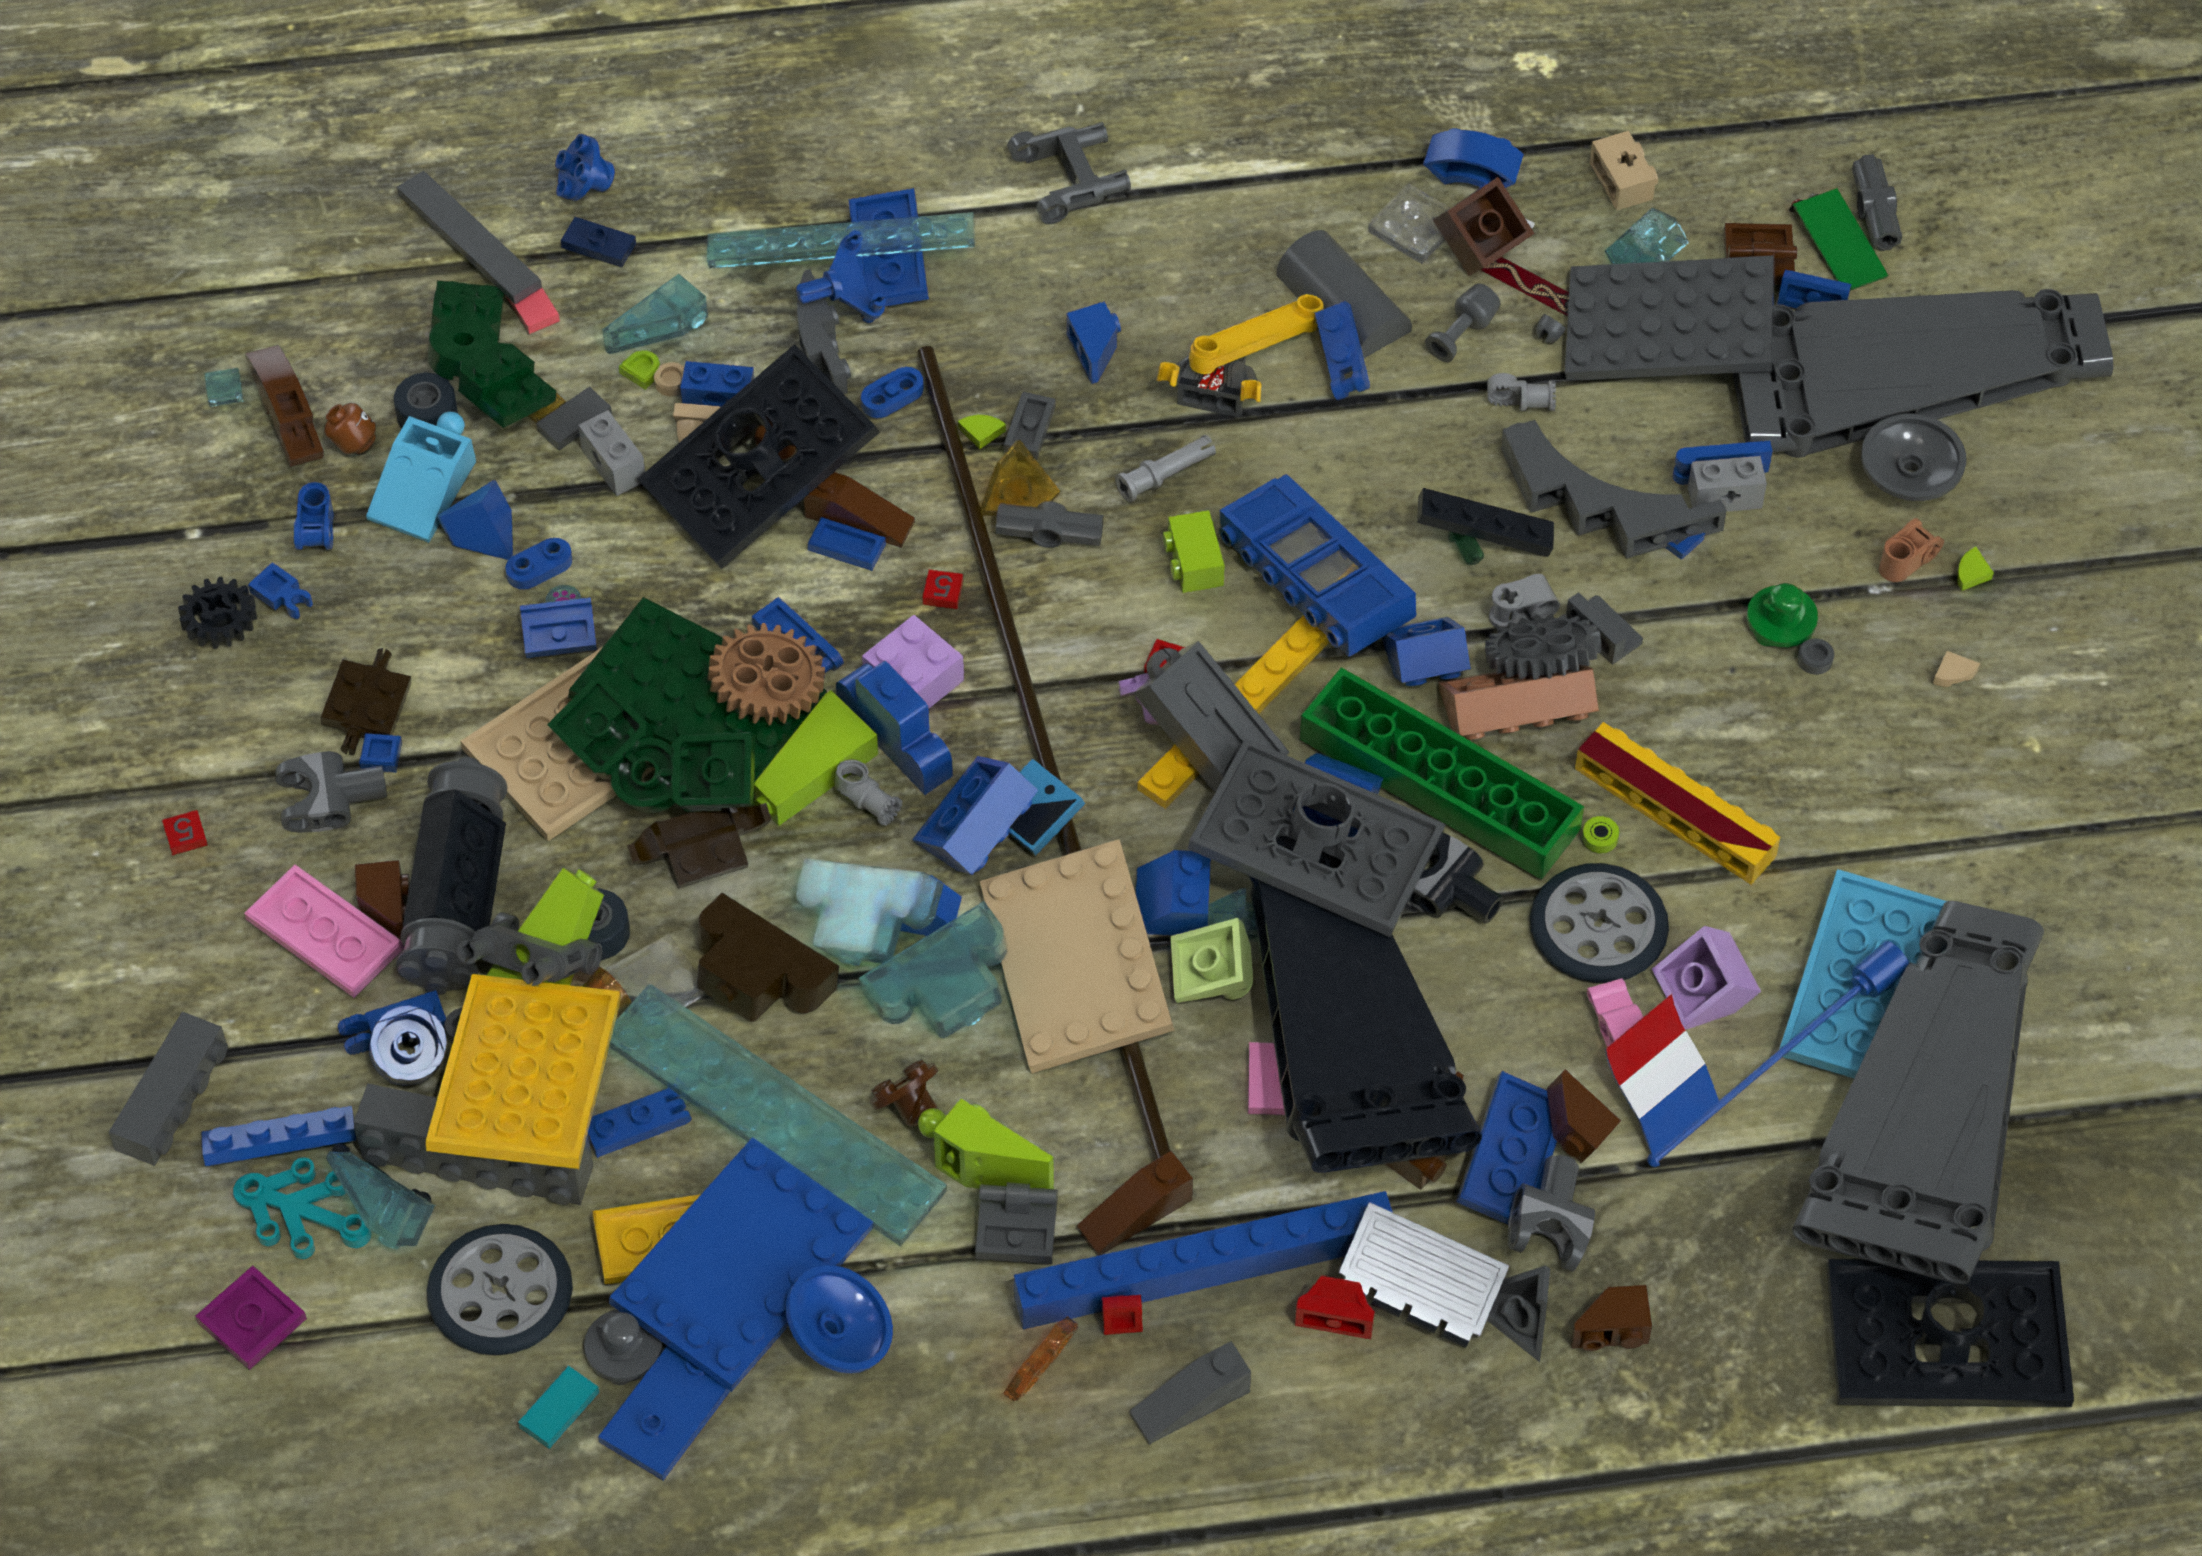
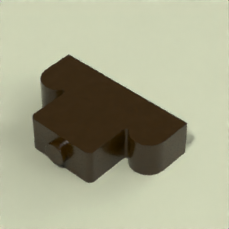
M721 893L699 915L697 946L705 955L700 958L698 963L697 988L712 997L719 1005L728 1007L748 1021H756L782 996L785 997L786 1005L791 1010L798 1013L812 1012L837 990L839 965L726 894Z

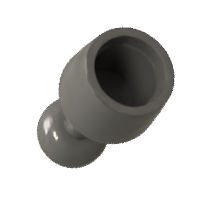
M1477 283L1458 297L1454 306L1458 319L1445 333L1433 332L1425 339L1426 347L1430 353L1443 362H1451L1457 353L1455 341L1468 327L1480 330L1489 325L1501 305L1497 294L1488 286Z

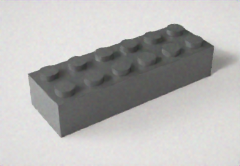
M367 1083L354 1119V1126L364 1160L376 1166H386L388 1164L402 1167L414 1174L431 1173L452 1182L459 1180L473 1182L485 1189H495L497 1187L511 1190L523 1197L534 1195L549 1198L552 1202L561 1205L569 1203L581 1205L593 1169L588 1135L579 1169L426 1151V1137L437 1098Z

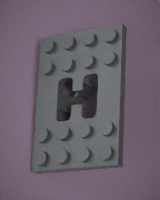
M1245 738L1192 834L1187 849L1391 937L1444 832L1446 824ZM1306 806L1343 823L1339 824L1338 827L1316 824L1306 817L1302 807ZM1351 826L1358 830L1354 837H1348ZM1280 836H1288L1297 841L1293 851L1278 845L1276 843L1277 839ZM1322 850L1340 859L1341 865L1338 868H1330L1319 863Z

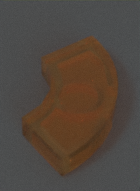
M1068 1316L1056 1323L1036 1351L1023 1362L1003 1394L1013 1402L1022 1398L1039 1380L1037 1376H1041L1065 1348L1078 1329V1323Z

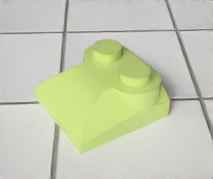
M1239 918L1170 936L1174 998L1177 1003L1218 995L1234 1000L1243 997L1249 992L1253 985L1251 945L1245 926Z

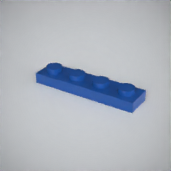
M352 1106L332 1107L323 1111L293 1114L288 1117L265 1121L257 1120L248 1124L217 1127L213 1130L201 1132L205 1167L357 1140Z

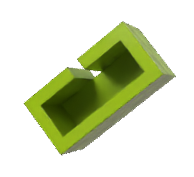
M1206 510L1168 517V531L1163 532V543L1166 553L1172 552L1173 559L1170 560L1171 573L1174 581H1180L1182 592L1187 593L1224 586L1225 565L1210 511Z

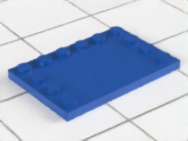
M752 1137L609 1297V1304L620 1312L629 1313L634 1316L639 1326L732 1392L789 1326L786 1317V1300L792 1284L804 1272L813 1267L822 1265L841 1266L870 1233L874 1222Z

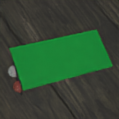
M1838 188L1822 194L1812 193L1805 200L1795 199L1792 202L1789 211L1797 212L1836 281L1851 284V291L1889 276Z

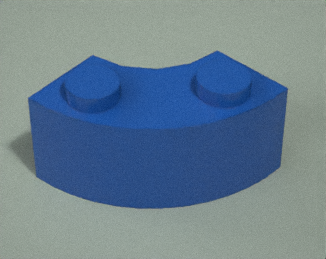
M1452 128L1448 131L1432 135L1423 165L1444 184L1461 182L1482 187L1499 177L1506 188L1515 184L1524 154L1505 138H1497L1477 131Z

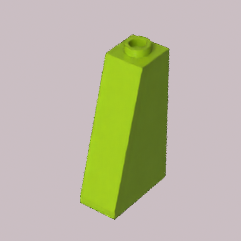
M830 690L823 696L755 781L754 805L766 803L772 820L780 826L835 786L837 766L841 762L852 759L866 764L878 755L877 734ZM850 773V774H845V775H843L842 777L845 779V778H847L849 775H851L852 773Z
M562 868L518 932L561 946L580 938L588 939L604 894L594 888L597 881L581 869L573 873ZM518 944L516 948L517 957L520 961L527 963L530 959V952L525 945ZM496 964L493 965L486 975L523 980L522 973ZM574 974L556 982H543L571 985Z

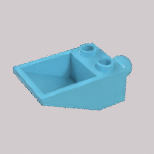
M452 411L443 413L437 421V426L411 416L408 417L392 445L368 509L367 520L428 543L430 542L440 525L437 515L451 506L476 463L472 440L461 435L464 431L465 423L458 413Z

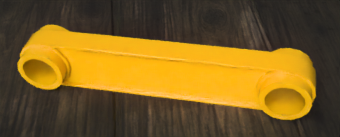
M1301 295L1295 302L1209 336H1198L1190 348L1189 366L1197 373L1210 374L1217 367L1304 332H1314L1318 329L1315 313L1323 310V302L1314 295Z

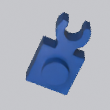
M273 562L248 584L251 594L274 610L283 604L286 606L288 615L294 619L300 617L299 608L295 604L304 603L308 607L313 605L309 592L299 589L298 580Z

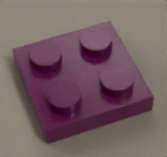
M253 1265L195 1315L197 1323L249 1370L307 1319L305 1311Z

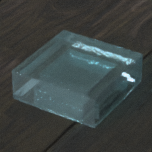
M239 368L204 373L210 407L244 402Z

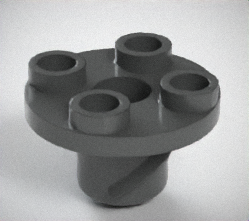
M617 1309L597 1318L589 1327L584 1341L585 1355L590 1367L599 1376L610 1380L615 1385H625L629 1381L645 1376L663 1352V1345L659 1339L639 1326L634 1316L629 1313L620 1312Z

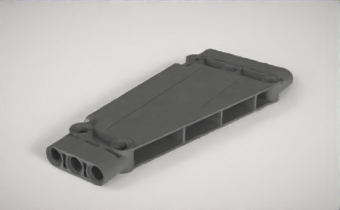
M2043 289L2037 292L2035 297H2025L2020 291L2009 290L1809 302L1800 305L1795 311L1785 305L1777 304L1774 305L1772 371L1732 373L1745 442L1770 440L1773 452L1784 451L1791 457L1801 458L1809 454L1864 440L1874 425L1894 415L1920 414L1934 419H1941L2054 387H2062L2067 385L2071 379L2111 377L2113 373V354L2097 293L2062 295L2053 289Z
M1947 901L1943 904L1931 931L1924 934L1920 939L1921 953L1916 963L1910 962L1907 965L1822 1146L1819 1156V1167L1810 1175V1191L1792 1227V1233L1798 1240L1811 1246L1955 1284H1967L1970 1281L1982 1251L1990 1247L1994 1238L2028 983L2027 971L2044 936V929L2037 921L2028 917L1958 901Z

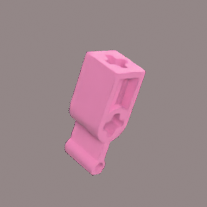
M1622 978L1587 988L1588 999L1599 1019L1600 1031L1607 1047L1643 1018L1639 1007L1633 1004Z

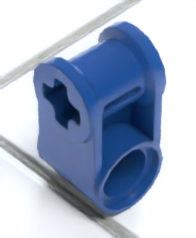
M308 483L299 490L297 517L294 522L296 550H302L304 546H324L325 549L333 548L334 511L329 490L322 483Z

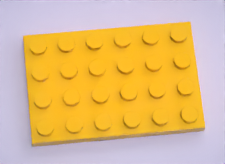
M472 974L426 1137V1151L579 1169L620 1005V991L546 982L532 986V983L527 984L524 980Z

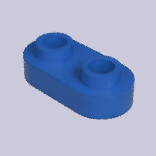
M901 367L869 384L861 393L862 410L870 417L883 418L917 400L924 391L922 374L915 368Z
M549 538L512 556L507 561L505 567L509 584L517 589H530L563 573L572 564L573 559L570 545L561 538Z

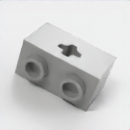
M609 410L578 425L583 453L616 496L641 484L638 478L645 473L643 455Z
M1761 456L1692 462L1688 482L1692 508L1703 502L1710 503L1722 500L1726 512L1762 509L1767 482Z

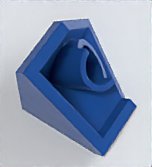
M492 480L437 515L453 546L506 560L513 556L512 510L496 480Z

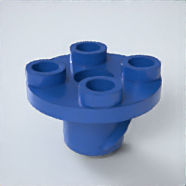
M578 134L567 150H561L558 153L555 161V166L559 169L556 193L559 197L571 201L581 199L589 189L604 192L611 186L614 180L615 169L613 164L600 156L597 140L584 134Z

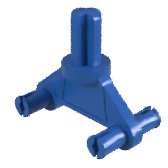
M851 231L849 235H846L841 240L831 267L823 273V278L797 285L796 292L798 300L803 304L827 297L832 301L839 299L840 302L860 312L861 317L864 316V322L872 323L883 314L886 299H884L885 295L883 293H875L872 297L869 293L856 255L861 250V242L863 240V237H860L862 234L859 231Z

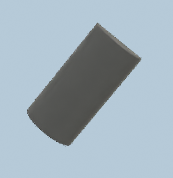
M1316 230L1302 236L1282 256L1277 267V277L1297 298L1305 294L1317 296L1323 302V309L1344 301L1351 305L1364 358L1412 331L1411 320L1328 232Z

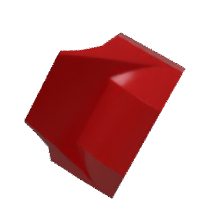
M1320 1276L1312 1288L1298 1298L1295 1326L1371 1340L1375 1311L1368 1304L1360 1282Z

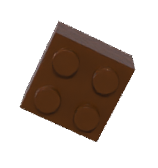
M1499 177L1485 184L1433 219V222L1468 276L1485 268L1535 234Z

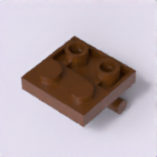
M1725 223L1723 231L1725 258L1774 256V285H1781L1785 269L1795 271L1794 259H1797V246H1793L1792 224Z

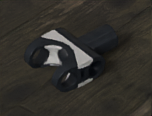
M1443 833L1430 858L1435 865L1424 870L1408 902L1433 918L1441 917L1453 903L1484 924L1489 923L1501 907L1503 896L1474 878L1484 866L1483 860L1478 853L1458 839Z

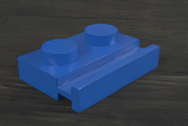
M591 597L520 606L526 658L597 650Z

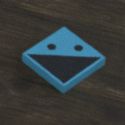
M1032 759L1020 773L1038 789V792L1032 798L1030 808L1024 814L1019 815L1010 826L1009 834L1036 856L1085 805V802L1079 795Z

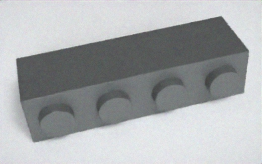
M181 1012L109 1131L115 1151L153 1166L156 1165L162 1154L165 1155L169 1151L173 1143L175 1131L180 1124H184L188 1120L192 1103L198 1093L202 1094L206 1090L210 1073L216 1063L220 1064L226 1056L228 1044L226 1043L222 1026Z

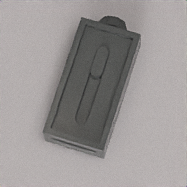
M1199 641L1182 648L1179 652L1171 648H1164L1153 653L1146 666L1150 678L1134 692V695L1214 792L1217 791L1245 738L1284 755L1290 753ZM1166 659L1167 663L1160 668V664Z

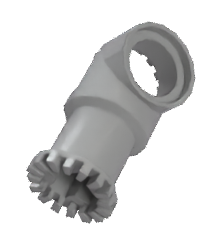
M1509 373L1495 374L1487 381L1488 401L1491 404L1494 402L1495 406L1498 403L1500 407L1502 405H1519L1520 411H1526L1527 408H1548L1549 411H1555L1556 399L1552 398L1556 397V395H1553V393H1556L1555 381H1549L1548 384H1527L1526 380L1517 381V378ZM1501 387H1504V389H1507V387L1509 388L1508 390L1503 391L1496 390L1497 388L1501 389Z
M852 759L841 762L837 766L835 778L837 791H840L841 794L854 801V805L857 808L866 809L876 816L877 822L881 825H889L894 820L893 815L897 816L895 811L899 812L901 810L902 800L895 796L891 797L881 790L879 784L868 776L869 771L864 763ZM853 773V775H858L861 780L850 782L842 776Z

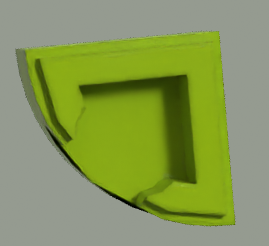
M971 415L958 421V429L981 449L1005 433L1006 424L993 416Z
M1977 547L1966 552L1960 561L1957 582L1961 591L1992 580L1994 572Z

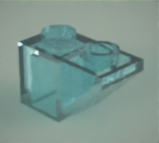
M1652 207L1609 246L1605 253L1612 264L1669 261L1689 243V240L1675 217Z

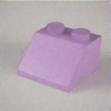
M1703 926L1652 968L1665 996L1668 997L1672 994L1675 1008L1685 1029L1734 1014L1761 992L1730 932L1708 926Z

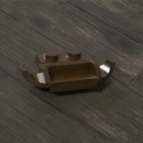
M766 803L754 805V807L722 808V811L690 812L664 821L654 822L627 847L634 864H648L668 858L679 889L748 868V861L739 836L764 827L770 823L772 818Z

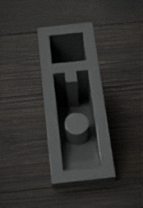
M1232 1341L1197 1358L1133 1407L1129 1414L1150 1445L1250 1393L1251 1370Z

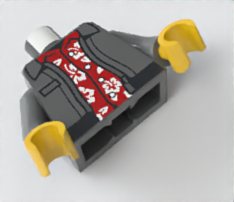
M1189 355L1177 364L1170 362L1160 363L1156 381H1167L1172 387H1175L1178 382L1177 405L1240 418L1242 403L1245 399H1255L1256 402H1261L1262 384L1258 381L1253 368L1246 365V356L1217 367L1210 374H1200L1193 371L1189 366Z

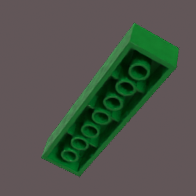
M1342 667L1301 715V741L1335 760L1383 777L1382 788L1541 880L1581 830L1584 812L1582 804Z

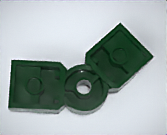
M437 280L428 344V363L431 369L439 376L448 380H453L454 376L459 377L458 392L502 428L555 402L557 391L534 373L535 362L513 344L498 343L504 293L496 286Z
M599 674L547 724L595 774L602 779H610L611 786L617 796L637 811L657 813L668 809L675 803L686 812L722 811V808L754 807L755 735L752 732L680 735L670 746L663 740L653 738L654 728ZM650 767H655L653 778L647 782H642L643 772Z

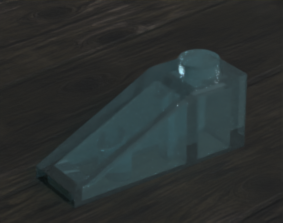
M677 274L602 329L605 351L613 354L684 336L693 328L701 326L705 319L708 318L706 296L684 277Z
M329 1151L326 1157L328 1163L366 1227L379 1235L378 1241L393 1249H399L400 1246H417L435 1205L352 1153Z

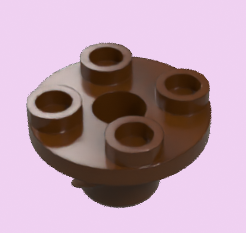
M923 1059L906 1067L903 1070L906 1076L893 1083L891 1079H887L871 1090L875 1096L870 1100L874 1110L892 1103L897 1108L906 1125L915 1127L918 1126V1119L922 1112L930 1108L938 1109L926 1089V1081L932 1078L938 1072V1069L934 1063L926 1064Z

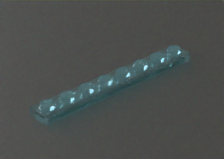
M973 212L712 233L708 234L707 263L710 269L833 259L841 240L854 230L859 231L862 234L860 237H863L861 250L856 257L975 247V217Z

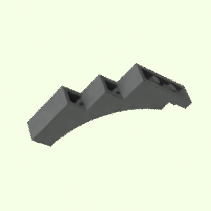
M1536 420L1516 423L1503 429L1501 450L1530 513L1564 504L1578 536L1611 526L1625 558L1665 548L1667 543L1702 533H1705L1706 536L1724 531L1726 508L1722 500L1710 503L1703 502L1688 509L1682 494L1662 495L1624 489L1589 475L1564 458L1542 433Z

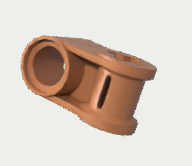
M1914 518L1902 530L1885 542L1879 564L1881 576L1891 582L1905 580L1922 565L1929 563L1937 556L1944 545V539L1940 536L1934 537L1922 527V522L1918 518Z

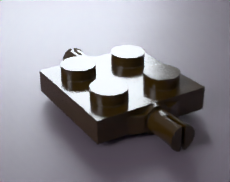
M383 648L377 650L373 665H364L342 659L321 714V725L337 728L346 734L340 748L345 754H347L348 750L349 755L355 754L360 738H365V733L393 735L411 687V676L386 669L392 653L385 649L384 654Z

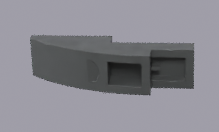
M810 269L803 272L800 284L815 280ZM797 297V318L801 351L843 394H847V379L851 378V372L846 359H840L837 354L839 349L836 341L835 325L839 324V318L834 305L828 306L827 298L803 304Z

